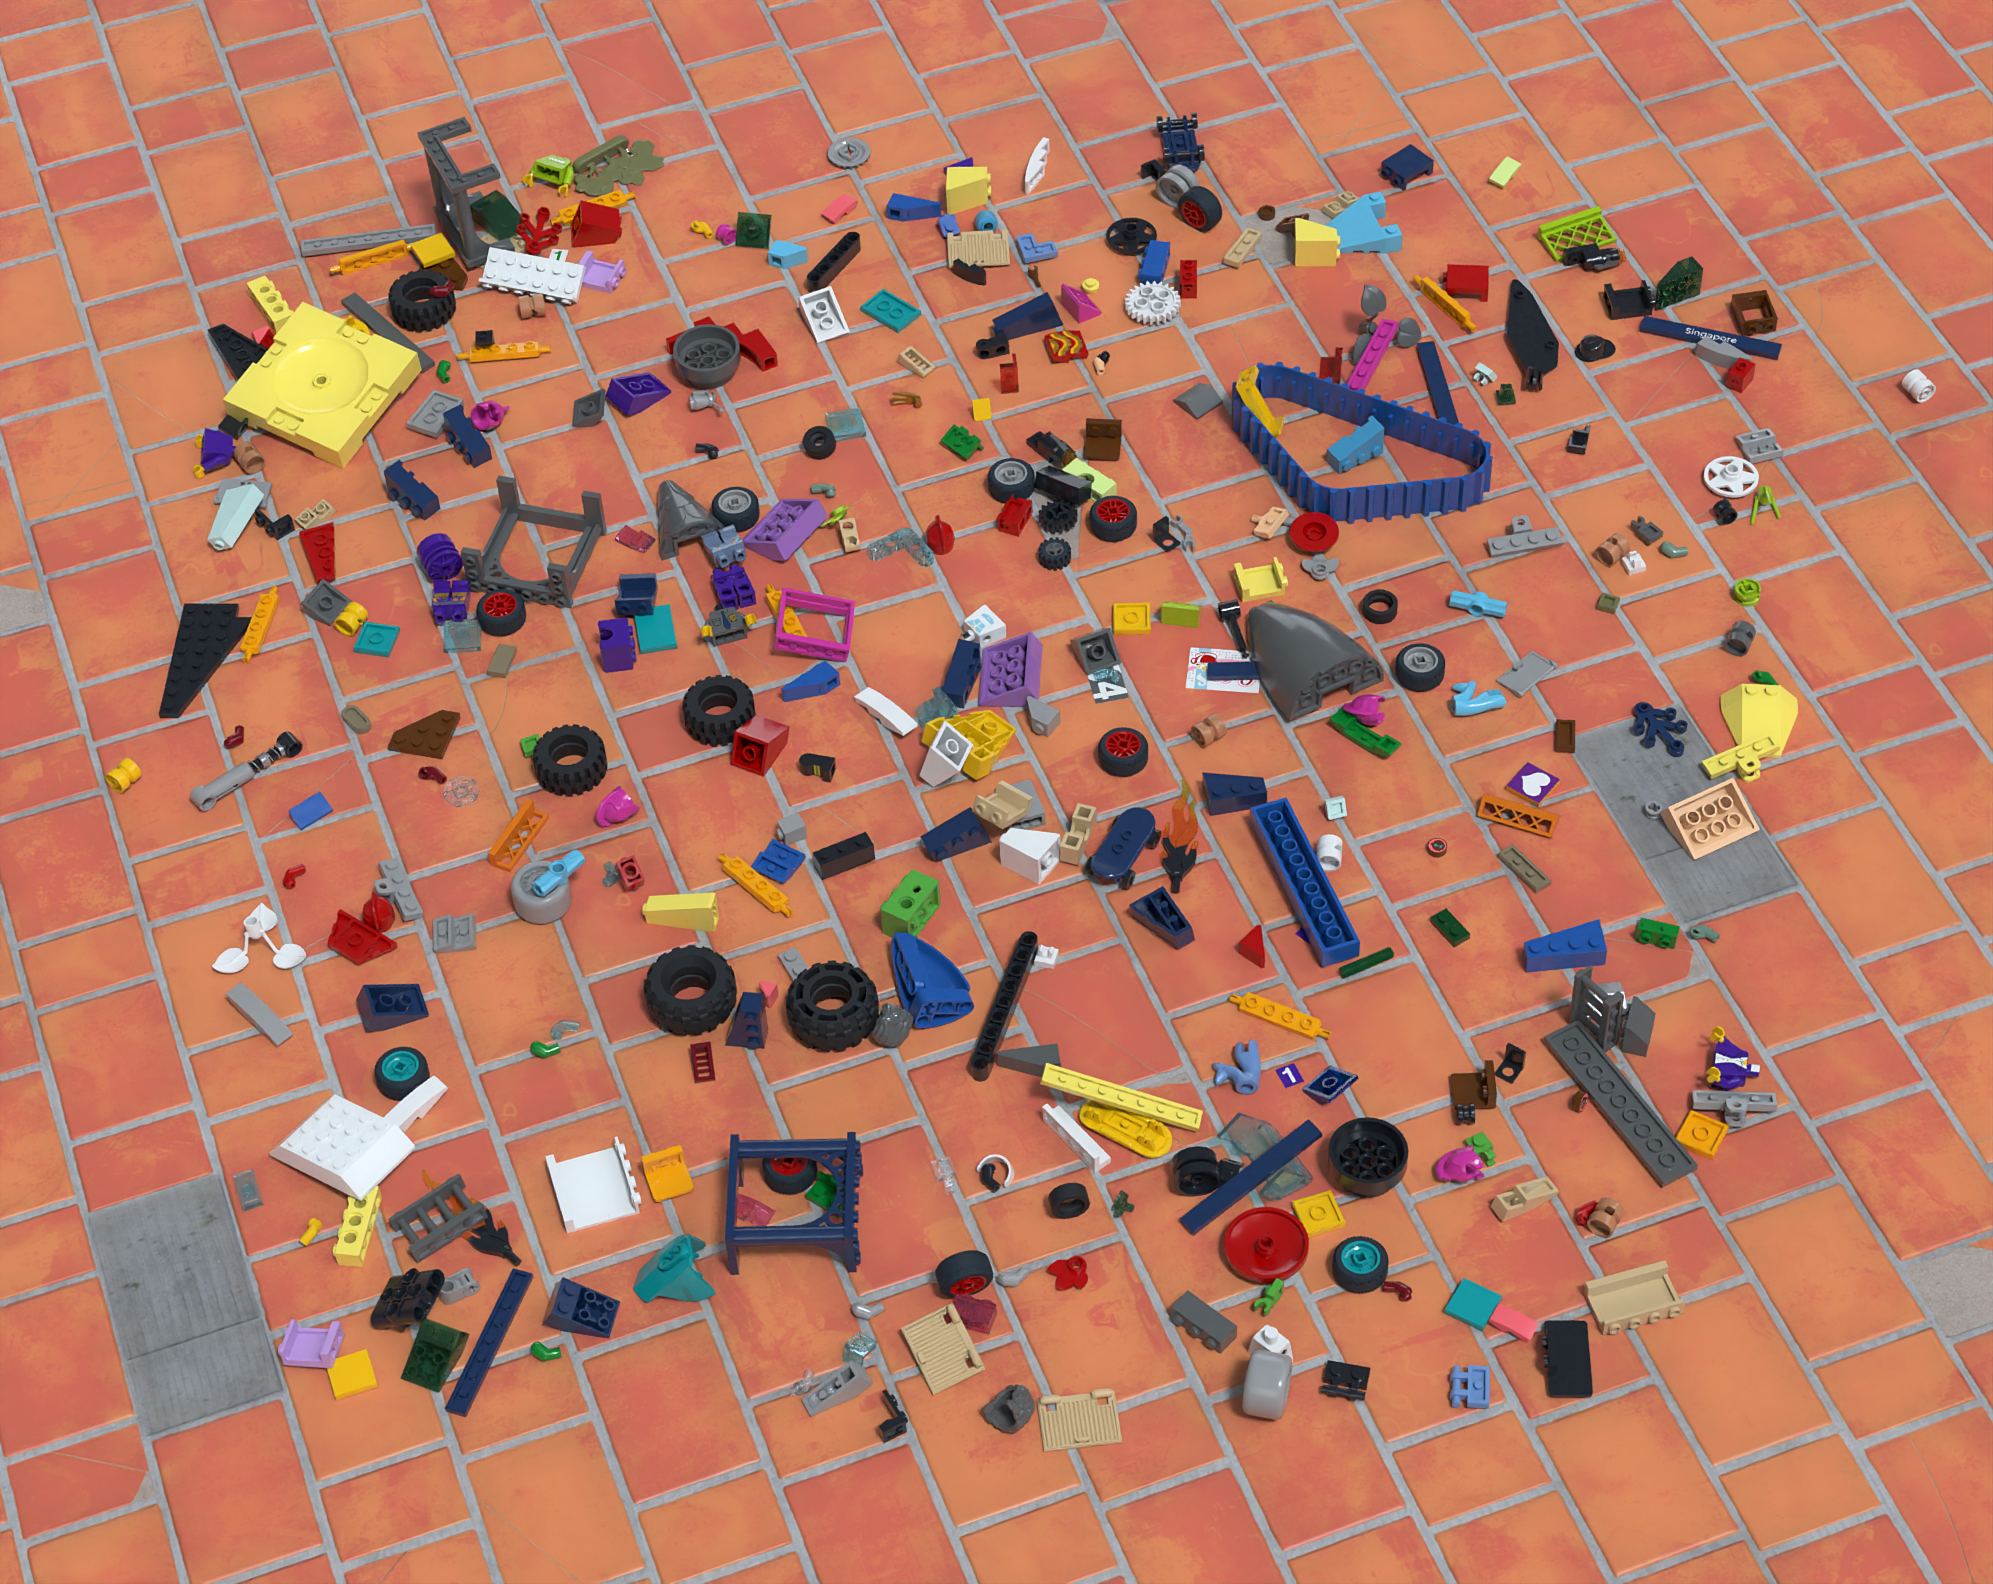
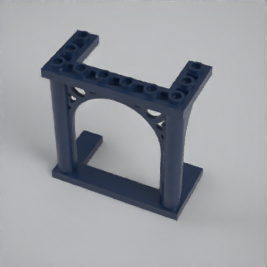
M847 1132V1138L740 1140L739 1134H731L725 1244L731 1275H739L740 1254L738 1247L751 1246L820 1247L842 1257L848 1266V1272H857V1264H861V1252L859 1251L858 1228H855V1223L859 1222V1212L855 1210V1205H859V1192H856V1188L860 1187L859 1176H863L861 1142L856 1139V1132ZM807 1158L817 1161L831 1172L836 1181L837 1192L835 1200L824 1215L810 1223L794 1226L737 1227L739 1187H744L743 1159ZM836 1158L843 1161L839 1166L831 1165ZM843 1170V1176L838 1175V1172ZM839 1205H842V1211L837 1209ZM831 1215H838L843 1221L840 1224H835L829 1218ZM826 1222V1225L820 1226L821 1223Z

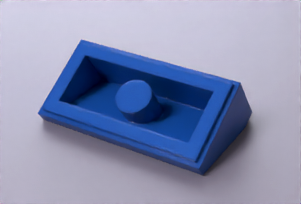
M318 792L290 809L289 815L296 826L303 830L331 813L333 809L323 794Z

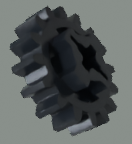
M1054 499L1053 503L1048 501L1047 506L1042 505V510H1039V523H1041V527H1046V531L1052 529L1053 533H1056L1057 530L1063 533V529L1070 531V527H1075V523L1078 521V512L1075 509V505L1070 506L1069 501L1063 503V499L1060 502Z

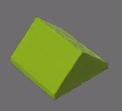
M1169 601L1162 602V624L1198 628L1203 605Z

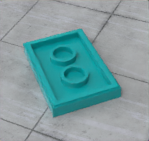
M885 289L879 291L860 306L861 312L896 333H900L921 316L919 309Z
M670 604L655 606L653 614L634 615L641 654L677 648Z

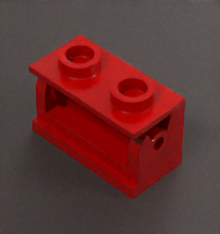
M1180 260V299H1197V260Z
M1012 494L1009 501L1005 502L1002 513H999L996 522L998 523L999 531L1019 537L1033 513L1032 500L1022 498L1014 500V495Z

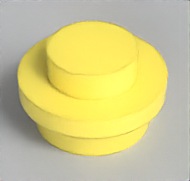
M1093 278L1086 279L1082 283V288L1086 293L1094 294L1099 289V282Z

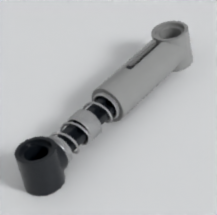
M285 731L279 735L273 748H269L268 752H262L253 761H248V763L242 762L206 786L199 785L195 787L190 793V799L202 811H209L214 807L217 800L254 778V772L260 771L262 767L270 766L271 762L274 763L276 758L298 755L302 750L303 744L291 732Z

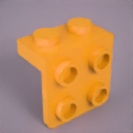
M681 1145L668 1147L665 1150L649 1153L641 1157L643 1171L655 1202H661L694 1190Z

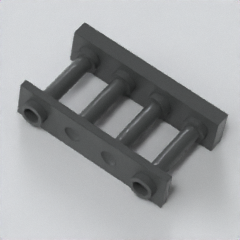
M1588 966L1584 970H1579L1574 976L1569 1024L1579 1020L1598 1037V1045L1606 1053L1616 1046L1618 1042L1624 995L1619 991L1613 995H1608L1591 980L1593 968ZM1591 990L1595 995H1597L1603 1001V1004L1589 991ZM1588 1002L1601 1013V1016L1588 1005ZM1586 1014L1590 1018H1592L1599 1025V1027L1596 1026L1588 1017H1586Z
M460 1174L449 1178L445 1183L403 1210L396 1212L388 1219L395 1232L402 1229L412 1242V1245L408 1248L417 1263L488 1218L481 1202L479 1201L473 1205L462 1189L466 1185ZM454 1194L466 1209L457 1216L453 1214L445 1203V1200ZM438 1206L448 1222L438 1228L427 1214L429 1210ZM419 1217L431 1232L422 1239L418 1238L409 1223Z

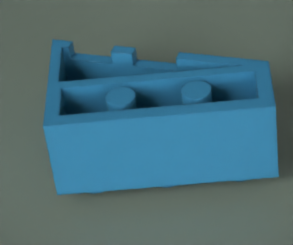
M1370 416L1368 418L1369 421L1362 427L1358 425L1354 428L1355 432L1349 437H1342L1327 449V462L1338 474L1348 471L1383 453L1384 427L1373 416Z

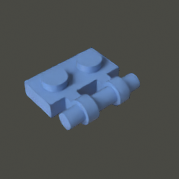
M1468 1365L1467 1373L1461 1372L1460 1366H1453L1452 1373L1450 1374V1382L1452 1383L1450 1399L1452 1400V1407H1460L1461 1400L1464 1399L1467 1400V1407L1489 1408L1490 1366ZM1461 1383H1467V1389H1461Z

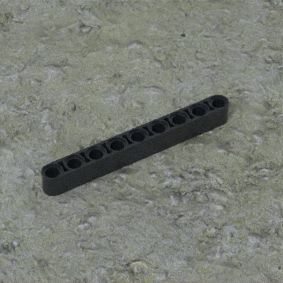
M1024 932L1018 940L971 1059L972 1078L978 1082L985 1081L990 1076L997 1058V1051L1001 1048L1038 951V937L1034 932Z

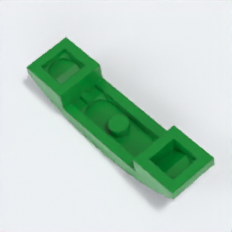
M1342 708L1330 718L1333 726L1346 738L1371 753L1390 757L1401 746V742L1386 734L1382 737L1357 722L1355 715L1346 712Z

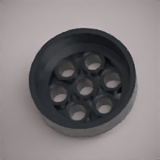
M1370 1117L1353 1119L1341 1125L1330 1139L1328 1151L1330 1172L1335 1180L1353 1195L1365 1198L1383 1195L1395 1187L1406 1173L1408 1164L1407 1141L1400 1130L1387 1121Z

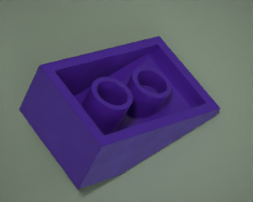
M647 372L611 378L606 397L614 405L618 406L623 413L632 415L641 413L671 394V390L654 375Z

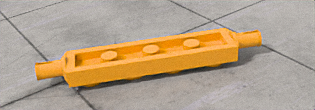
M617 190L587 202L619 209L627 206V200L636 198L634 191L624 194L621 190ZM579 204L558 210L559 217L550 219L551 226L554 223H561L565 227L571 225Z
M403 239L339 258V265L329 267L330 273L333 274L341 271L343 275L406 257L409 251L412 250V243L407 244Z
M1418 275L1413 277V281L1419 285L1421 293L1464 330L1468 328L1472 332L1477 330V326L1470 320L1471 314L1469 311L1459 305L1456 300L1451 298L1427 276L1423 279Z
M527 341L525 343L470 347L468 352L457 353L458 360L468 359L469 362L539 357L541 353L551 352V345L540 346L538 342Z
M768 584L766 585L768 593L765 594V600L777 621L782 590L775 591L773 585ZM785 605L782 632L807 637L792 607Z
M271 586L269 593L261 594L240 646L241 652L244 653L242 659L244 663H250L252 655L259 654L280 601L279 595H276L278 591L277 586Z
M724 853L718 856V859L724 863L722 870L774 913L782 911L787 917L793 915L794 911L788 907L789 898L741 858L736 856L731 859Z
M1247 992L1244 997H1240L1232 993L1229 998L1230 1002L1240 1005V1012L1311 1040H1314L1318 1035L1328 1040L1331 1037L1332 1031L1321 1028L1320 1019Z

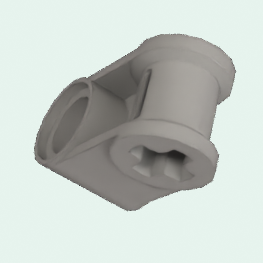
M464 1268L445 1278L444 1285L439 1293L443 1304L452 1305L457 1301L476 1294L480 1290L481 1285L473 1278V1272L470 1268Z

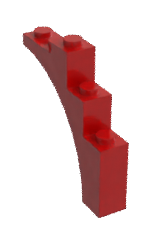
M708 316L694 322V327L708 324L715 325V323ZM734 322L723 326L732 331L738 338L741 356L756 364L762 372L778 366L777 353L759 329L742 334ZM683 332L666 338L667 351L670 355L674 354L673 347L675 341Z

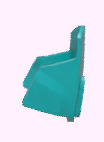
M682 1234L673 1239L640 1269L633 1288L636 1294L647 1303L657 1296L697 1302L715 1295V1289L702 1278L703 1274L694 1271L691 1267L693 1258L699 1257V1254L695 1252L706 1247V1242L690 1234Z

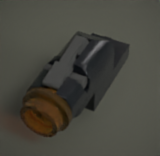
M1597 243L1564 249L1562 262L1564 266L1581 263L1585 271L1592 269L1602 270L1621 265L1622 262L1626 261V255L1623 248L1600 250Z
M1039 431L1026 439L1027 445L1049 463L1055 460L1067 466L1074 459L1078 458L1076 452L1066 442L1060 440L1050 431L1046 434Z

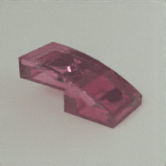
M627 525L615 536V541L644 553L656 541L655 538L641 530L638 533Z
M738 1194L737 1218L744 1222L747 1219L757 1226H767L776 1211L755 1199Z

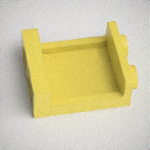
M1273 557V564L1249 569H1243L1241 563L1234 564L1233 576L1242 602L1285 595V587H1288V580L1286 576H1283L1282 563L1278 562L1277 557Z

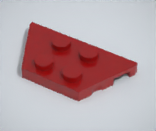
M341 909L338 910L337 921L333 924L332 934L327 942L329 948L357 965L398 947L397 942Z

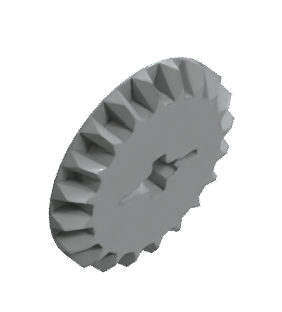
M858 138L837 140L828 149L829 161L833 165H837L838 168L843 166L844 169L847 167L852 169L854 166L858 168L859 165H864V162L868 161L871 153L869 145Z

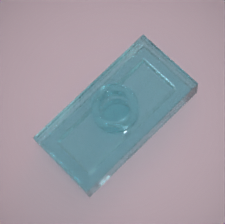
M253 1169L233 1175L243 1211L262 1206L263 1201Z

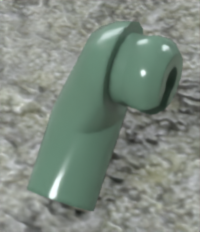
M825 483L811 485L812 494L826 492L827 497H835L836 488L833 485Z
M1663 542L1660 546L1661 551L1670 558L1688 555L1686 546L1677 548L1670 542Z
M1705 925L1693 926L1690 929V936L1694 939L1708 938L1716 943L1720 937L1719 933Z

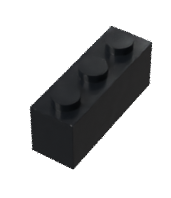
M1050 465L1036 471L1035 488L1077 505L1091 498L1092 482Z
M866 832L813 852L814 867L820 878L825 880L875 860L874 844Z

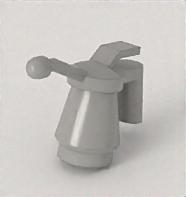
M709 390L692 391V396L688 397L690 410L697 411L708 406H716L720 413L724 411L720 405L714 402L716 400L714 390L712 394L709 393Z

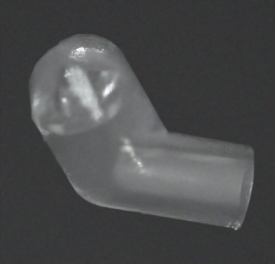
M805 1370L803 1379L789 1386V1393L792 1396L808 1393L812 1388L814 1371Z

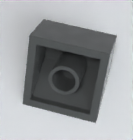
M1101 628L1070 639L1075 657L1086 675L1121 663L1110 628Z

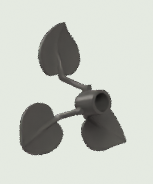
M1364 285L1361 308L1366 315L1372 317L1359 324L1358 330L1361 335L1357 338L1354 345L1353 365L1358 364L1372 338L1371 335H1374L1378 327L1372 320L1379 315L1378 312L1384 311L1386 308L1384 293L1373 285ZM1404 318L1400 321L1399 330L1396 332L1398 333L1397 342L1404 347L1414 346L1421 338V330L1418 323L1412 318Z

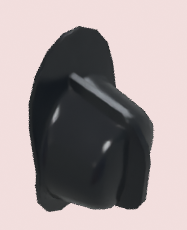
M1591 334L1585 336L1580 344L1577 345L1575 355L1581 361L1592 362L1612 356L1616 348L1611 341Z

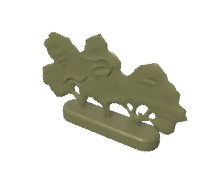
M618 135L578 157L573 162L572 167L578 173L574 176V180L577 183L575 189L579 192L585 191L588 195L602 196L614 190L613 184L616 180H619L622 184L633 183L634 185H641L645 178L642 171H654L664 165V158L651 154L655 146L650 140H635L632 147L626 149L629 145L628 138L624 135ZM621 152V157L611 159V157ZM606 160L609 162V165L604 168L596 167ZM594 170L597 172L596 178L592 177Z

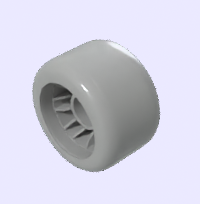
M535 861L524 865L515 873L511 882V893L516 912L530 923L548 924L557 921L567 913L571 906L572 892L569 878L566 884L556 886L547 895L542 897L538 896L532 889V883L549 870L550 861Z
M1255 1350L1252 1352L1243 1383L1242 1409L1246 1414L1275 1420L1283 1417L1292 1374L1293 1362L1290 1356L1265 1350Z

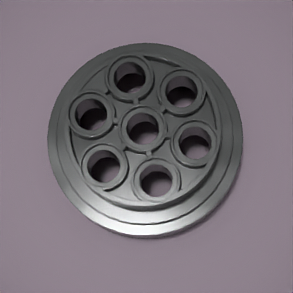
M708 324L690 328L677 338L673 347L677 371L692 386L700 389H715L728 383L741 361L738 338L729 329L718 325Z

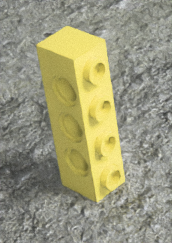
M266 276L247 282L250 297L277 334L294 313L293 310H289L287 302L282 300L280 292L275 290L273 282L269 281Z
M376 1186L361 1201L348 1195L349 1205L343 1213V1226H340L338 1230L339 1240L333 1247V1256L336 1257L338 1265L363 1267L382 1199L379 1186Z

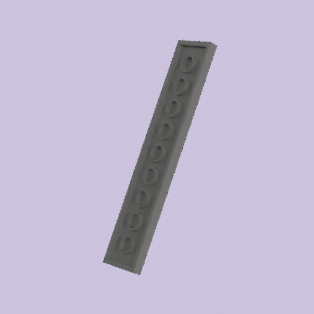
M1579 1020L1544 1036L1545 1044L1580 1087L1588 1093L1589 1098L1662 1187L1697 1170L1698 1164Z

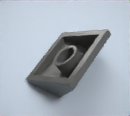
M1198 383L1173 399L1175 404L1196 420L1223 404V400L1213 387L1203 383Z
M604 388L574 401L573 427H594L604 416L606 393Z
M322 579L301 602V605L314 620L331 626L352 600Z

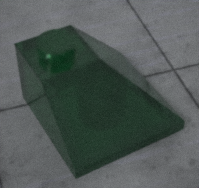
M738 212L735 246L769 249L772 215Z

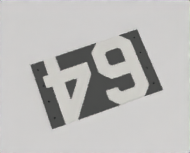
M1119 664L1087 675L1096 704L1129 698Z

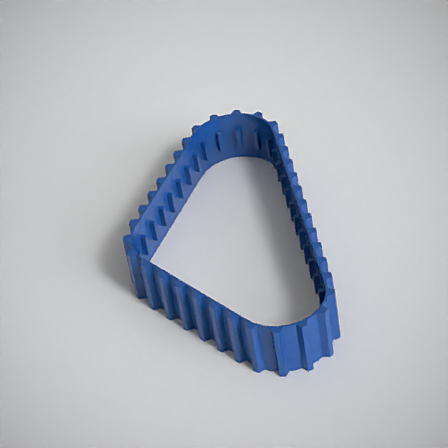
M1262 362L1257 363L1259 373L1255 385L1263 398L1284 399L1361 427L1369 421L1368 418L1370 416H1373L1384 427V435L1456 459L1476 469L1473 473L1465 476L1350 488H1330L1320 485L1305 473L1245 405L1235 387L1237 382H1233L1232 417L1234 432L1241 433L1240 440L1242 443L1249 442L1252 454H1259L1261 465H1269V474L1271 476H1278V484L1288 487V496L1298 499L1297 506L1300 509L1306 508L1309 512L1323 513L1330 516L1335 522L1346 521L1348 524H1354V521L1358 519L1372 522L1373 518L1384 517L1388 521L1392 519V516L1403 515L1405 519H1408L1411 514L1418 513L1428 517L1430 512L1440 511L1443 515H1447L1449 510L1456 509L1460 512H1466V507L1472 504L1480 505L1483 502V493L1490 491L1493 457L1490 456L1491 444L1479 437L1480 432L1478 430L1469 431L1464 429L1463 424L1459 422L1455 425L1447 423L1445 417L1435 419L1430 417V412L1427 411L1422 414L1413 411V406L1410 405L1406 408L1398 406L1396 400L1390 402L1381 400V395L1378 394L1373 397L1366 395L1365 390L1361 388L1357 391L1349 389V384L1347 383L1342 385L1332 383V378L1329 377L1325 380L1316 377L1315 372L1309 374L1300 372V367L1298 366L1289 368L1283 366L1282 362H1277L1275 365H1264Z

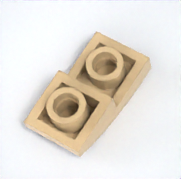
M1343 192L1336 195L1335 201L1323 205L1322 211L1334 219L1359 198L1352 192Z
M322 499L311 510L308 507L295 518V521L305 530L311 529L327 520L336 510L327 501Z

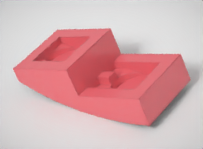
M844 194L833 201L821 214L824 218L836 224L844 213L849 215L858 204V201Z
M1502 1304L1496 1306L1488 1322L1502 1332L1507 1333L1510 1331L1525 1343L1530 1341L1539 1325L1526 1315Z

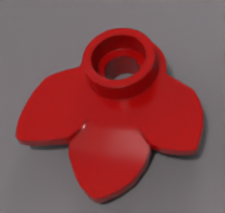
M1072 1256L1069 1260L1059 1259L1047 1269L1049 1273L1058 1276L1056 1288L1059 1291L1069 1290L1073 1286L1082 1289L1088 1282V1275L1086 1274L1087 1263L1080 1256Z

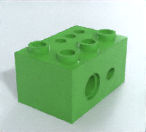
M914 869L908 875H905L898 888L892 891L891 897L881 905L883 934L893 937L894 933L898 932L909 933L917 937L941 906L939 881Z

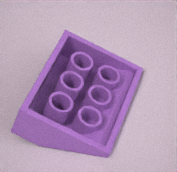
M781 499L742 541L745 548L771 560L786 561L812 535V532L823 524V521L828 516L818 499Z
M1032 632L983 648L979 693L980 706L1027 705L1028 696L1039 700L1043 645Z

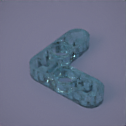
M908 527L889 534L870 544L867 548L868 557L873 561L881 560L905 548L919 565L928 567L934 563L933 551ZM889 542H894V543H895V545H893V546H888V545H886V544L889 543ZM914 545L920 546L919 549H913L911 547Z

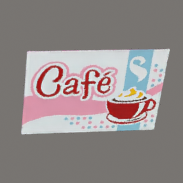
M1191 647L1186 688L1259 693L1260 680L1208 681V662L1254 661L1252 653L1246 651L1249 656L1248 658H1243V652L1236 650Z

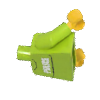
M555 155L535 160L534 165L529 171L530 174L523 177L524 184L527 185L528 183L529 187H533L535 184L533 177L560 185L563 184L558 189L559 196L561 197V194L565 192V197L568 198V187L571 185L574 177L571 160Z

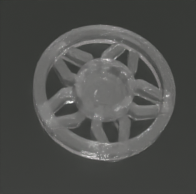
M458 776L450 779L445 784L443 795L449 804L461 807L477 800L479 786L471 777Z

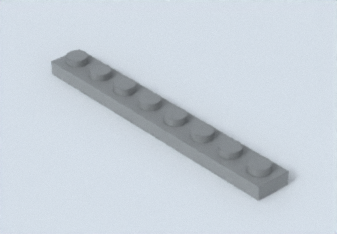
M435 224L301 240L302 256H312L375 248L403 239L406 243H413L436 235Z

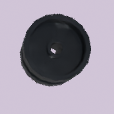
M1201 1146L1189 1147L1173 1156L1171 1165L1176 1190L1180 1194L1192 1197L1203 1196L1211 1193L1220 1185L1221 1178L1217 1157L1212 1149Z

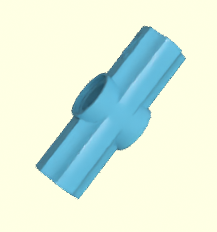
M1453 590L1449 606L1467 609L1474 616H1482L1485 613L1504 618L1508 602L1491 599L1484 592L1478 591L1469 594Z
M575 849L561 860L551 862L549 870L532 883V889L538 896L542 897L547 895L556 886L566 884L568 876L585 863V858L580 851Z

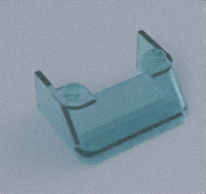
M1238 1113L1217 1135L1219 1139L1230 1142L1236 1154L1248 1156L1252 1162L1283 1139L1277 1129L1269 1122L1242 1113ZM1296 1156L1266 1179L1267 1183L1259 1193L1272 1200H1281L1308 1186L1313 1177Z

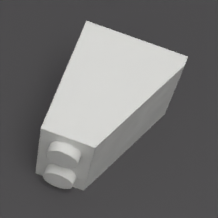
M944 721L929 748L919 776L935 787L960 772L973 743Z
M1010 828L999 839L1001 865L1038 885L1060 862L1061 840L1060 835L1057 833Z

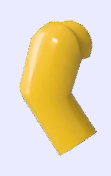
M698 221L691 223V228L694 232L704 233L708 239L714 236L707 223Z
M311 1218L308 1221L309 1228L299 1239L306 1246L322 1229V1222L316 1218Z

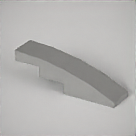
M242 982L225 994L250 1024L253 1023L262 1035H266L277 1048L293 1037V1033L281 1019Z

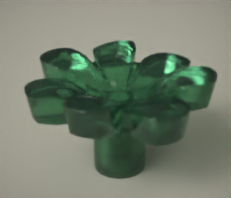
M1122 1190L1115 1199L1116 1204H1113L1111 1207V1211H1114L1113 1216L1116 1218L1122 1216L1124 1211L1133 1212L1134 1205L1127 1201L1129 1195Z

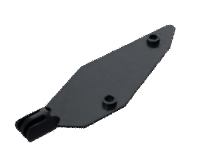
M1513 279L1511 282L1507 338L1526 372L1525 389H1528L1530 381L1531 390H1535L1536 382H1538V391H1541L1543 375L1557 367L1559 342L1533 294L1519 280Z

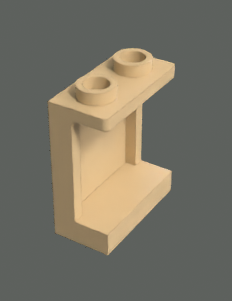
M1002 780L998 782L996 793L987 798L980 795L975 797L972 812L1004 829L1030 813L1033 797Z

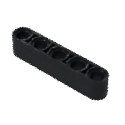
M848 232L807 275L809 293L826 288L861 251L859 233Z

